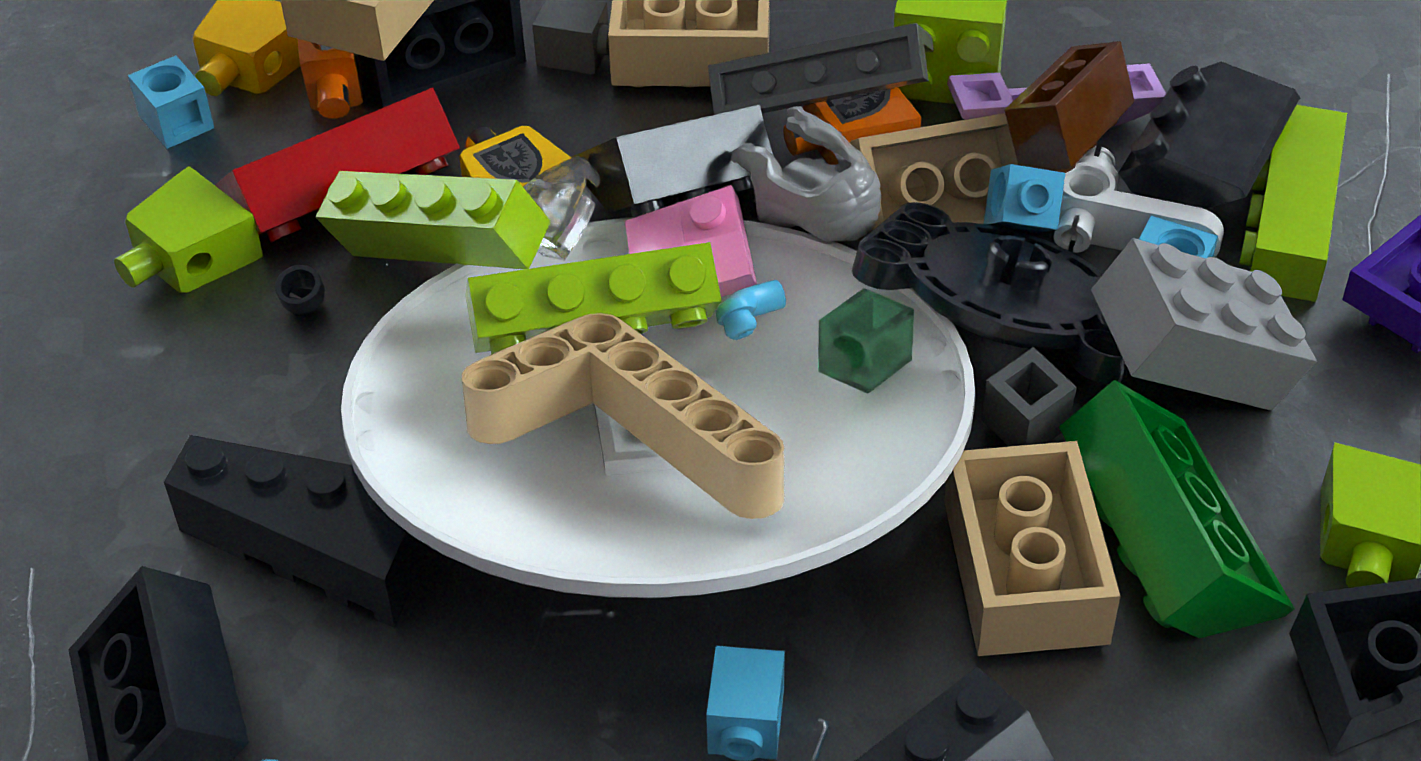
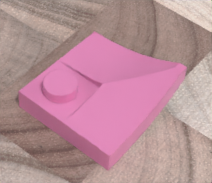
M732 185L625 221L629 254L711 242L721 297L731 295L740 289L757 285L739 198Z

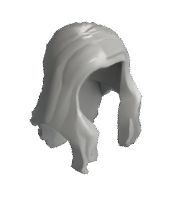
M801 106L787 109L786 128L800 135L807 142L822 145L833 151L838 159L837 165H829L823 159L799 158L782 169L775 157L764 147H758L752 143H743L740 147L733 150L731 161L738 163L742 168L751 173L755 195L754 202L756 203L758 215L757 219L760 223L789 229L799 226L825 242L858 240L860 237L867 235L868 231L872 230L875 226V222L878 220V213L881 210L880 201L882 197L881 185L877 174L871 169L862 152L850 144L841 132L818 117L804 111Z

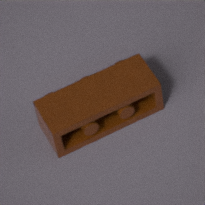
M1121 41L1071 46L1004 109L1018 165L1067 173L1076 167V163L1089 149L1097 145V141L1110 127L1118 123V119L1135 102Z

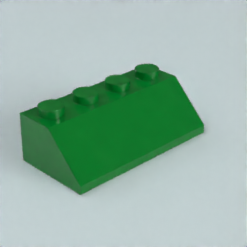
M1113 380L1059 426L1066 442H1078L1089 485L1095 494L1093 499L1097 514L1108 526L1113 528L1121 543L1117 546V553L1124 565L1139 577L1147 592L1143 597V602L1148 612L1160 625L1165 628L1173 626L1200 639L1286 617L1295 610L1182 418L1118 381Z

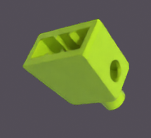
M189 166L127 214L125 223L133 248L115 258L114 265L120 277L131 288H135L157 274L177 292L188 293L263 257L254 215Z
M1335 442L1321 486L1320 557L1326 564L1348 569L1346 576L1348 588L1417 578L1421 569V464Z

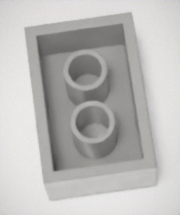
M1132 238L1091 289L1132 377L1272 411L1317 363L1305 340L1306 333L1304 328L1292 317L1281 297L1282 289L1274 278L1260 270L1251 272L1227 265L1215 257H1208L1206 259L1181 252L1169 244L1156 245Z

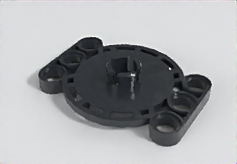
M919 202L902 205L859 243L851 271L859 282L881 290L912 288L936 312L948 318L955 325L995 342L1029 349L1032 347L1039 350L1064 349L1074 369L1090 380L1104 384H1110L1113 380L1120 383L1129 374L1124 359L1091 291L1103 274L1092 264L1056 244L1021 231L995 225L952 222L950 216L943 210Z

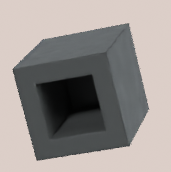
M545 0L532 24L536 66L595 75L604 55H610L608 40L610 24H608L607 3L592 0Z
M1032 347L987 379L982 421L1008 447L1047 444L1062 433L1059 426L1071 417L1076 386Z

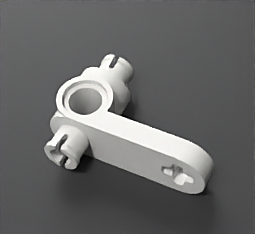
M1096 146L1089 149L1076 163V167L1065 173L1058 230H1055L1054 240L1058 246L1068 250L1070 241L1074 240L1076 241L1073 249L1075 253L1085 251L1090 244L1123 250L1132 238H1140L1150 216H1155L1218 235L1214 257L1218 255L1224 228L1222 222L1215 214L1199 207L1117 191L1119 175L1114 167L1115 158L1108 149L1102 147L1099 157L1094 156Z

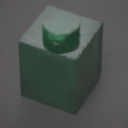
M863 288L819 320L818 372L869 394L912 361L914 309Z

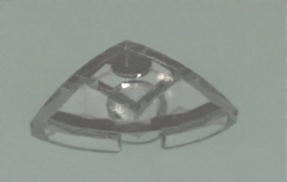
M576 156L547 169L523 187L551 220L537 251L544 257L566 260L581 237L596 204L591 200V193L585 189L586 178L597 187L600 184V177L597 169L583 157Z

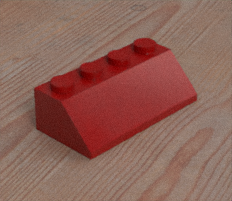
M430 88L229 172L215 186L253 214L258 235L267 233L270 242H273L301 230L298 219L316 211L318 212L330 185L334 182L339 171L405 174L415 170L417 175H430L449 166L445 156L456 151L460 146L434 89Z

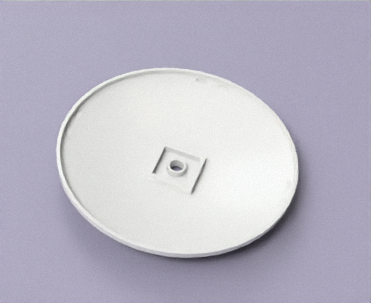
M633 217L587 222L549 230L546 232L529 269L629 254L625 221ZM743 220L757 284L778 280L785 292V307L754 317L757 321L755 330L751 335L739 340H733L726 336L724 326L717 323L716 310L711 317L707 318L708 321L702 325L683 329H674L671 323L648 327V331L641 335L781 438L784 445V503L782 508L774 515L759 519H748L731 513L594 403L504 443L486 444L471 438L467 432L462 372L472 363L490 356L491 351L475 353L465 297L467 280L469 277L524 269L455 264L427 280L405 296L376 324L364 339L352 360L343 387L341 414L348 455L356 475L369 496L388 517L413 537L445 556L495 576L561 592L605 597L642 598L703 595L752 587L788 578L831 563L872 543L899 526L921 508L947 480L962 456L970 435L975 404L973 367L967 348L954 324L948 318L936 312L912 288L898 290L876 289L859 282L853 276L851 270L857 250L835 241L825 242L803 231ZM731 295L722 296L721 303H723Z

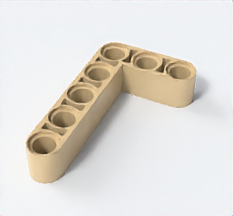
M595 313L578 317L467 366L462 372L467 432L471 438L478 442L500 444L511 441L594 403L731 513L743 518L759 519L774 515L783 506L784 445L781 438L632 327L613 315Z

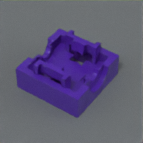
M1421 215L1350 270L1342 298L1343 301L1369 316L1368 323L1372 326L1379 323L1413 344L1411 350L1415 353L1421 351V303H1419L1421 302Z

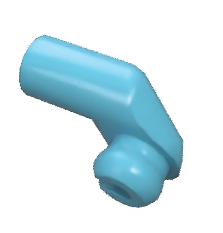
M772 280L734 292L717 308V323L724 326L725 334L730 339L739 340L751 335L757 326V321L754 317L785 307L786 296L784 289L778 280Z

